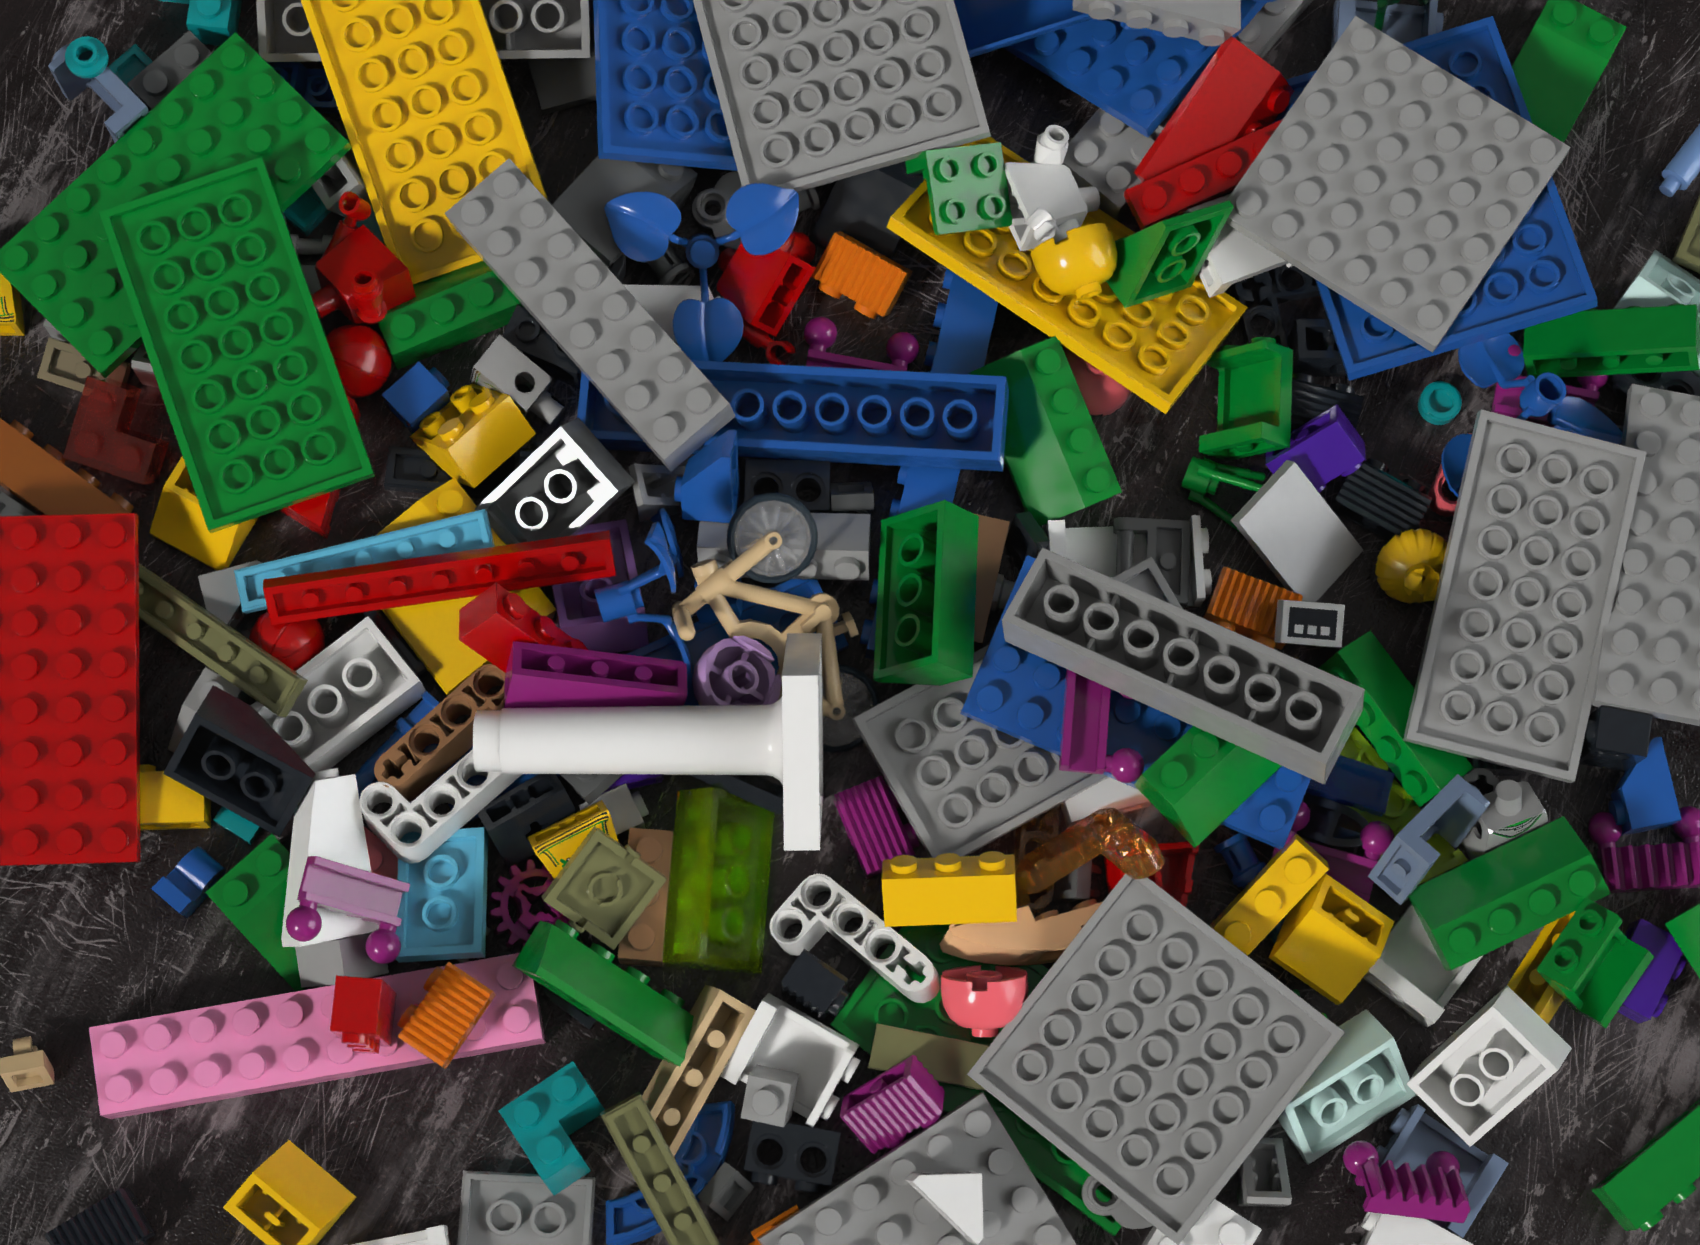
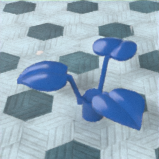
M752 183L739 188L730 197L726 208L727 221L736 231L715 239L706 233H697L689 239L673 234L680 225L681 212L671 199L655 192H631L618 196L605 204L604 210L614 241L627 257L640 262L656 260L666 252L669 240L684 246L689 263L699 268L701 301L696 299L683 300L677 306L673 316L674 336L681 350L690 360L723 362L735 350L743 334V318L738 308L731 301L725 298H714L709 301L707 268L713 266L718 260L719 246L741 237L745 250L752 255H766L779 249L789 238L797 221L799 195L796 190L765 183Z
M1509 333L1458 348L1460 367L1465 376L1476 386L1488 388L1498 382L1499 386L1503 389L1525 387L1520 393L1522 413L1517 419L1526 420L1529 416L1543 417L1548 413L1547 421L1554 425L1553 428L1615 444L1622 443L1623 433L1614 422L1587 401L1574 396H1566V386L1563 380L1556 374L1547 372L1542 373L1536 379L1533 375H1529L1525 379L1515 380L1522 373L1525 362L1522 348L1518 356L1509 354L1508 348L1511 345L1515 344L1520 347L1518 342ZM1460 434L1453 437L1446 444L1442 452L1441 464L1450 491L1457 497L1472 434Z
M660 508L658 513L650 519L654 523L644 542L658 556L660 564L629 581L625 580L595 589L594 592L604 623L627 616L629 624L641 621L657 622L665 626L680 651L682 661L686 663L688 696L692 687V663L686 642L679 637L674 620L669 615L637 613L636 610L644 607L639 587L667 575L671 594L676 593L674 565H676L679 578L684 577L683 559L674 526L665 508Z

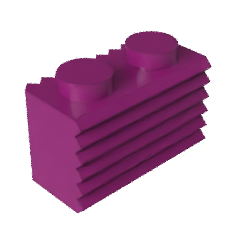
M883 776L870 779L867 782L834 795V804L866 879L882 873L883 860L892 859L899 855L915 857L916 854L913 849L919 847L917 836L910 822L902 824L896 810L901 808L889 785L885 784Z
M912 1055L843 1096L840 1117L870 1152L875 1154L884 1147L887 1149L894 1148L913 1129H918L919 1126L927 1128L934 1124L942 1114L945 1091L943 1086H940L938 1081L934 1080L933 1075L929 1074L927 1068L923 1067L922 1062L918 1061L916 1055Z

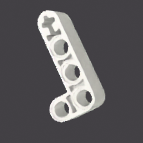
M472 749L411 803L392 785L385 782H375L368 785L362 791L359 799L360 808L369 829L400 860L411 864L419 863L430 856L522 774L476 772ZM474 775H483L487 778L484 783L477 786H471L466 783ZM386 802L392 805L385 813L376 814L371 812L374 806L379 803ZM449 803L454 805V808L447 814L440 815L433 812L440 804ZM414 831L421 834L420 838L414 843L408 844L400 841L403 835L408 832Z
M813 874L803 880L771 918V935L784 952L790 955L799 956L804 949L810 951L828 931L908 999L917 1003H925L936 997L940 990V976L931 961L894 929L885 927L883 920L825 874ZM823 891L831 892V897L827 903L821 906L812 905L813 899L818 893ZM851 918H863V924L857 931L851 933L844 931L847 921ZM802 924V930L798 936L792 939L784 938V933L790 925ZM882 945H896L894 953L889 958H876V953ZM907 964L917 975H924L926 977L922 983L916 980L911 981L904 970Z

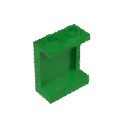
M1255 337L1251 339L1250 344L1242 346H1221L1220 351L1214 352L1205 364L1219 371L1217 432L1199 436V452L1230 461L1289 448L1291 437L1293 350L1276 344V340L1270 337Z
M1585 897L1536 970L1572 1010L1606 1029L1654 956L1648 949L1629 940L1619 929L1622 919L1618 914Z

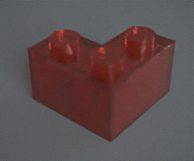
M87 376L63 458L145 485L158 481L169 442L130 429L141 388L108 377L105 379L103 376Z

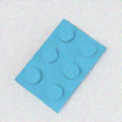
M485 827L459 829L430 856L419 863H406L398 858L397 880L410 884L409 892H403L397 914L398 918H402L401 925L396 930V934L401 941V951L396 958L399 963L485 958L488 832ZM408 832L403 835L400 841L408 844L414 843L420 838L421 834L419 832Z

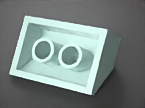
M1654 250L1613 309H1624L1629 306L1659 307L1675 303L1684 305L1697 304L1700 323V280L1676 263L1671 262L1669 258L1657 250ZM1700 369L1693 370L1692 372L1700 378Z
M1367 1009L1339 1026L1345 1032L1278 1117V1121L1307 1164L1312 1163L1416 1096V1093L1407 1085L1410 1078L1394 1037Z

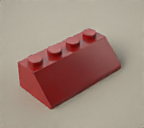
M1231 36L1220 45L1135 169V175L1141 182H1144L1272 124L1278 114L1282 113L1288 106L1294 90L1278 70Z

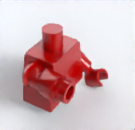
M347 191L339 200V209L346 217L344 220H339L322 258L315 265L321 289L311 294L320 319L338 308L352 323L359 324L364 322L374 324L385 318L387 310L416 297L409 269L364 224L360 227L356 226L357 221H364L370 216L371 206L369 202L359 198L357 194Z
M792 231L789 238L779 249L766 255L750 254L745 250L741 241L737 250L727 248L722 251L717 261L718 268L723 271L717 283V291L725 299L731 301L740 311L744 325L742 337L757 349L760 346L766 350V358L771 364L786 365L776 356V349L779 346H782L791 354L795 353V348L790 342L784 340L774 341L769 337V334L777 336L816 269L808 264L815 256L816 247L809 240L808 236L802 232Z

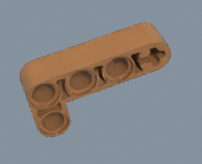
M487 664L471 674L380 756L374 767L377 781L392 785L408 802L415 799L473 746L475 712L477 710H502L504 708L505 672L493 664ZM492 687H502L496 694H486ZM462 715H471L464 723H454ZM429 744H439L432 752L422 753L423 749ZM412 760H414L417 765L414 766Z

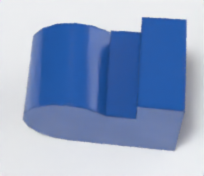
M197 846L188 852L166 877L163 876L151 889L178 913L188 919L208 897L205 892L224 876L226 868L204 849Z

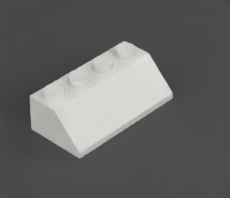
M367 616L295 671L308 681L286 718L277 716L258 701L251 706L315 772L332 768L422 698L421 695L426 690L419 678L369 616Z

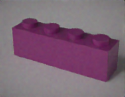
M513 641L505 673L504 708L684 706L687 697V667L684 661Z

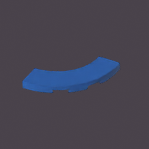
M732 1101L704 1104L675 1154V1160L697 1202L700 1201L697 1196L722 1166L727 1156L735 1123V1105ZM640 1190L618 1199L606 1201L607 1245H630L662 1231Z

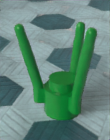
M1193 456L1181 487L1191 490L1188 497L1189 500L1203 505L1240 532L1231 521L1233 516L1205 495L1206 493L1214 495L1220 481L1251 491H1258L1263 484L1248 479L1263 481L1266 479V474Z

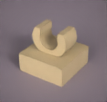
M31 1036L13 1039L14 1055L0 1058V1075L10 1092L55 1084L54 1068L43 1050L38 1051L37 1046H32Z

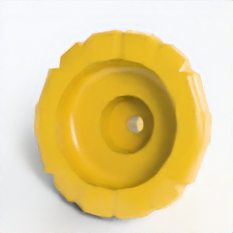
M1421 528L1416 530L1410 529L1402 532L1401 535H1395L1382 547L1377 556L1375 574L1378 576L1377 581L1381 589L1385 591L1387 596L1403 603L1412 604L1415 602L1434 601L1448 542L1441 535Z

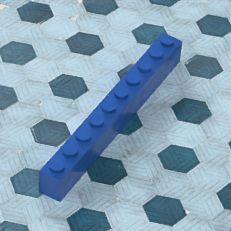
M946 268L942 288L950 289L947 304L938 302L933 327L941 328L938 343L929 341L924 365L932 367L931 373L968 374L984 366L998 302ZM900 466L897 483L904 485L901 500L893 498L889 517L942 500L953 503L960 469ZM874 578L869 603L877 605L878 579ZM877 606L874 619H865L860 638V644L867 645L865 658L873 660Z

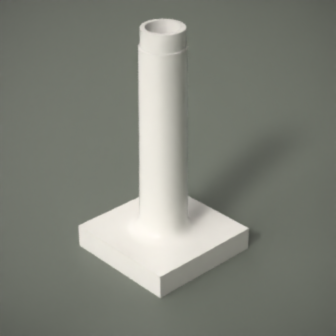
M787 633L782 670V696L772 704L544 707L477 710L473 724L476 772H502L503 774L773 776L783 785L784 851L820 850L823 813L822 633Z

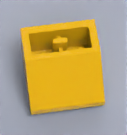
M471 383L456 390L450 397L451 401L439 412H433L426 416L420 422V428L410 437L451 478H455L461 484L475 488L536 433L510 395Z
M182 456L163 487L149 533L153 537L218 571L230 566L258 517L210 533Z
M1325 874L1288 912L1269 958L1324 997L1339 1005L1343 1003L1380 958L1395 921Z
M288 1140L252 1172L223 1208L266 1245H317L355 1200L356 1196Z

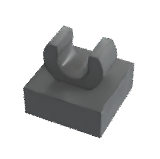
M830 483L831 511H836V513L856 511L859 514H868L867 510H874L872 483Z
M1077 854L1053 858L1050 901L1068 903L1090 900V898L1100 896L1099 890L1090 888L1091 875L1101 874V868L1097 865H1092L1091 856Z
M724 1162L697 1197L728 1222L755 1186L737 1170Z

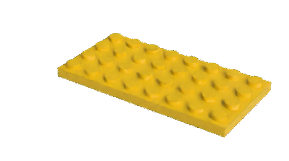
M301 0L386 247L409 269L413 285L483 261L453 227L445 212L507 159L510 158L548 201L480 0Z
M988 137L956 147L997 143L998 141ZM1002 145L1004 164L1008 162L1029 163ZM926 180L894 212L886 227L1049 337L1055 336L1061 345L1164 414L1174 405L1241 320L1248 308L1226 292L1209 298L1199 275H1197L1192 286L1127 308H1124L1107 282L1100 285L1102 289L1100 294L1085 300H1078L1076 294L1068 296L1057 294L1045 286L1039 277L1030 254L1033 249L1020 251L1009 226L935 235ZM1099 208L1097 211L1088 212L1081 225L1106 223L1107 227L1110 226L1115 241L1135 234L1134 231Z

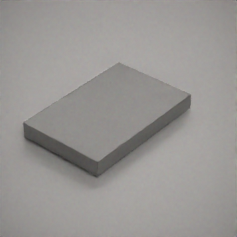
M1289 460L1282 464L1231 519L1286 590L1301 594L1303 596L1302 601L1316 602L1363 551L1359 543L1298 465Z
M463 1170L457 1245H592L596 1177H581L554 1196L539 1174Z

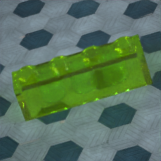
M715 787L678 790L663 963L694 969L745 973L762 972L774 823L773 812L737 797L727 790Z

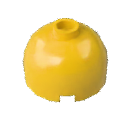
M1106 223L1089 224L1066 231L1067 238L1055 244L1052 237L1035 247L1030 253L1036 271L1045 286L1052 292L1060 295L1076 294L1078 300L1089 299L1102 292L1100 285L1108 281L1117 268L1118 253L1110 226L1107 227Z

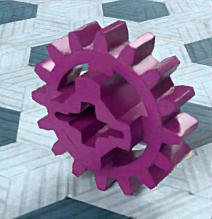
M527 860L524 872H521L516 865H513L508 870L511 880L501 876L497 880L496 885L502 890V893H491L489 901L498 904V908L491 910L488 916L490 919H500L501 923L494 930V933L496 935L504 932L509 934L510 937L506 943L507 947L510 948L518 941L522 943L523 949L531 934H528V931L536 928L539 921L554 925L556 920L559 919L571 926L568 923L569 918L544 902L541 897L554 880L544 864L540 869H536L533 860ZM529 880H540L545 882L543 886L529 888L524 883L522 885L520 884L522 882ZM508 899L510 900L509 903L516 908L517 921L515 924L508 912ZM536 899H539L544 904L541 911L534 916L529 912L531 908L530 903H534Z

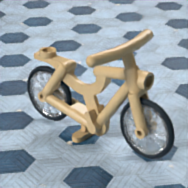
M781 493L756 495L745 501L730 520L727 529V547L731 560L720 568L715 558H709L691 566L698 586L683 601H677L672 605V614L678 635L685 641H690L694 638L695 628L691 616L707 603L714 611L729 638L746 636L752 639H759L773 649L779 666L777 675L780 674L782 682L787 633H814L815 631L816 633H822L823 751L840 753L852 750L864 742L853 723V718L879 705L880 699L873 682L863 672L851 666L838 664L835 636L847 631L850 637L859 635L850 612L841 614L843 621L833 624L839 616V606L833 596L827 593H817L810 598H805L736 581L744 574L753 580L763 583L788 581L798 576L808 567L815 555L818 544L815 520L810 511L800 501ZM725 596L801 615L783 632H780L767 623L753 619L739 620ZM781 684L779 699H780L781 696H782V684Z

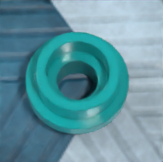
M84 36L75 39L69 44L65 52L67 67L74 75L80 78L97 77L105 70L108 64L109 57L106 47L100 40L94 37ZM83 52H93L89 60L82 61L79 59L80 54Z

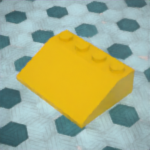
M452 478L419 499L377 535L474 512L477 506L457 480ZM491 528L494 545H506ZM539 587L509 591L519 595L525 604L540 615L547 616L553 620L556 608ZM477 596L382 609L446 695L453 692L483 665L492 664L459 640V610Z

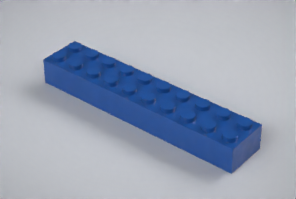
M691 360L730 403L735 414L731 421L692 454L699 452L726 431L737 430L738 457L819 460L840 463L1003 472L1009 386L1006 376ZM581 372L577 418H580L607 450L653 452Z

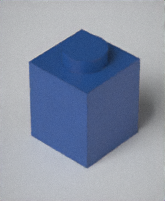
M417 362L382 394L386 407L413 434L420 428L419 424L426 416L433 412H439L451 401L447 390L450 384L435 367L428 371L420 362Z

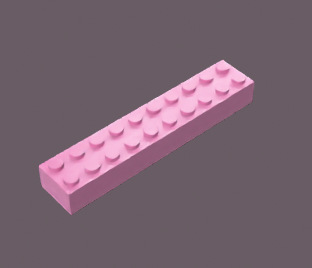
M519 953L453 964L496 994L453 1059L546 1043L536 981L512 966ZM435 968L375 978L383 979L397 993L391 1047L380 1046L379 1054L353 1052L352 1048H348L347 1044L341 1043V1039L330 1031L335 985L89 1027L100 1116L115 1119L435 1063L402 1041L398 1035L403 1029L397 1026L406 1009L412 1003L418 1007L428 993L423 989V986Z

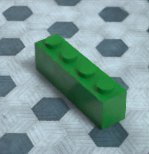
M1675 303L1659 307L1629 306L1624 309L1608 310L1591 308L1524 328L1523 358L1528 376L1533 375L1536 379L1542 373L1547 372L1556 374L1559 377L1699 370L1700 323L1697 304L1684 305Z
M1371 630L1336 652L1318 668L1365 689L1363 711L1356 725L1359 726L1376 749L1380 758L1386 762L1402 784L1404 790L1412 797L1418 807L1434 798L1457 774L1463 777L1473 769V766L1465 756L1403 741L1414 688Z
M1700 1098L1591 1189L1625 1231L1637 1230L1639 1228L1643 1232L1649 1230L1664 1217L1660 1211L1672 1200L1675 1204H1678L1696 1190L1693 1182L1700 1177Z

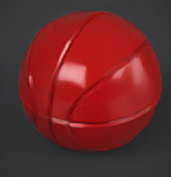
M350 324L338 327L326 335L347 396L353 399L369 396L377 392L384 385L391 371L392 357L387 343L378 332L367 326Z
M267 611L258 618L249 636L250 641L294 671H297L325 649L324 633L317 619L271 625Z

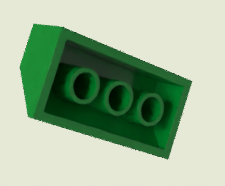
M482 261L414 284L416 297L387 310L385 318L377 324L388 345L395 366L399 370L508 325L516 306H524L489 266Z
M1055 336L968 373L969 375L1006 376L1009 386L1004 462L1025 512L1030 511L1039 526L1047 524L1048 520L1059 519L1122 493L1060 341Z
M942 500L881 520L873 680L883 683L941 686L973 677L978 515L949 501Z
M1193 726L1139 777L1134 786L1196 848L1282 765Z
M1562 816L1417 886L1409 899L1444 969L1452 971L1576 911L1585 897L1595 902L1610 895L1611 892L1591 853L1567 819Z
M557 919L554 925L539 921L512 966L653 1057L680 1067L685 1059L694 1019L693 1015L682 1009L685 1001L663 988L660 994L647 986L651 979L637 969L628 965L624 971L614 965L612 961L615 955L593 942L590 948L577 941L576 939L580 933L563 921Z

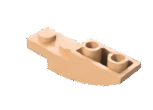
M1096 899L1086 900L1074 906L1072 911L1059 914L1058 910H1051L1040 914L1035 919L1028 905L1017 909V922L951 924L939 945L944 953L986 964L1010 966L1053 963L1058 960L1102 902L1098 903Z

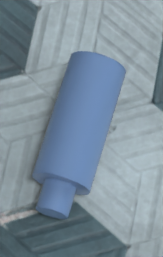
M1700 124L1662 171L1664 181L1659 186V190L1667 197H1672L1677 190H1686L1700 172Z

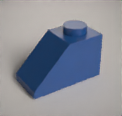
M737 430L726 431L689 458L684 475L676 477L674 499L676 502H681L682 519L730 523L732 516L736 512L739 500Z
M1662 737L1653 738L1649 741L1647 758L1627 770L1611 794L1612 800L1609 801V812L1613 815L1616 825H1622L1621 836L1671 827L1682 820Z

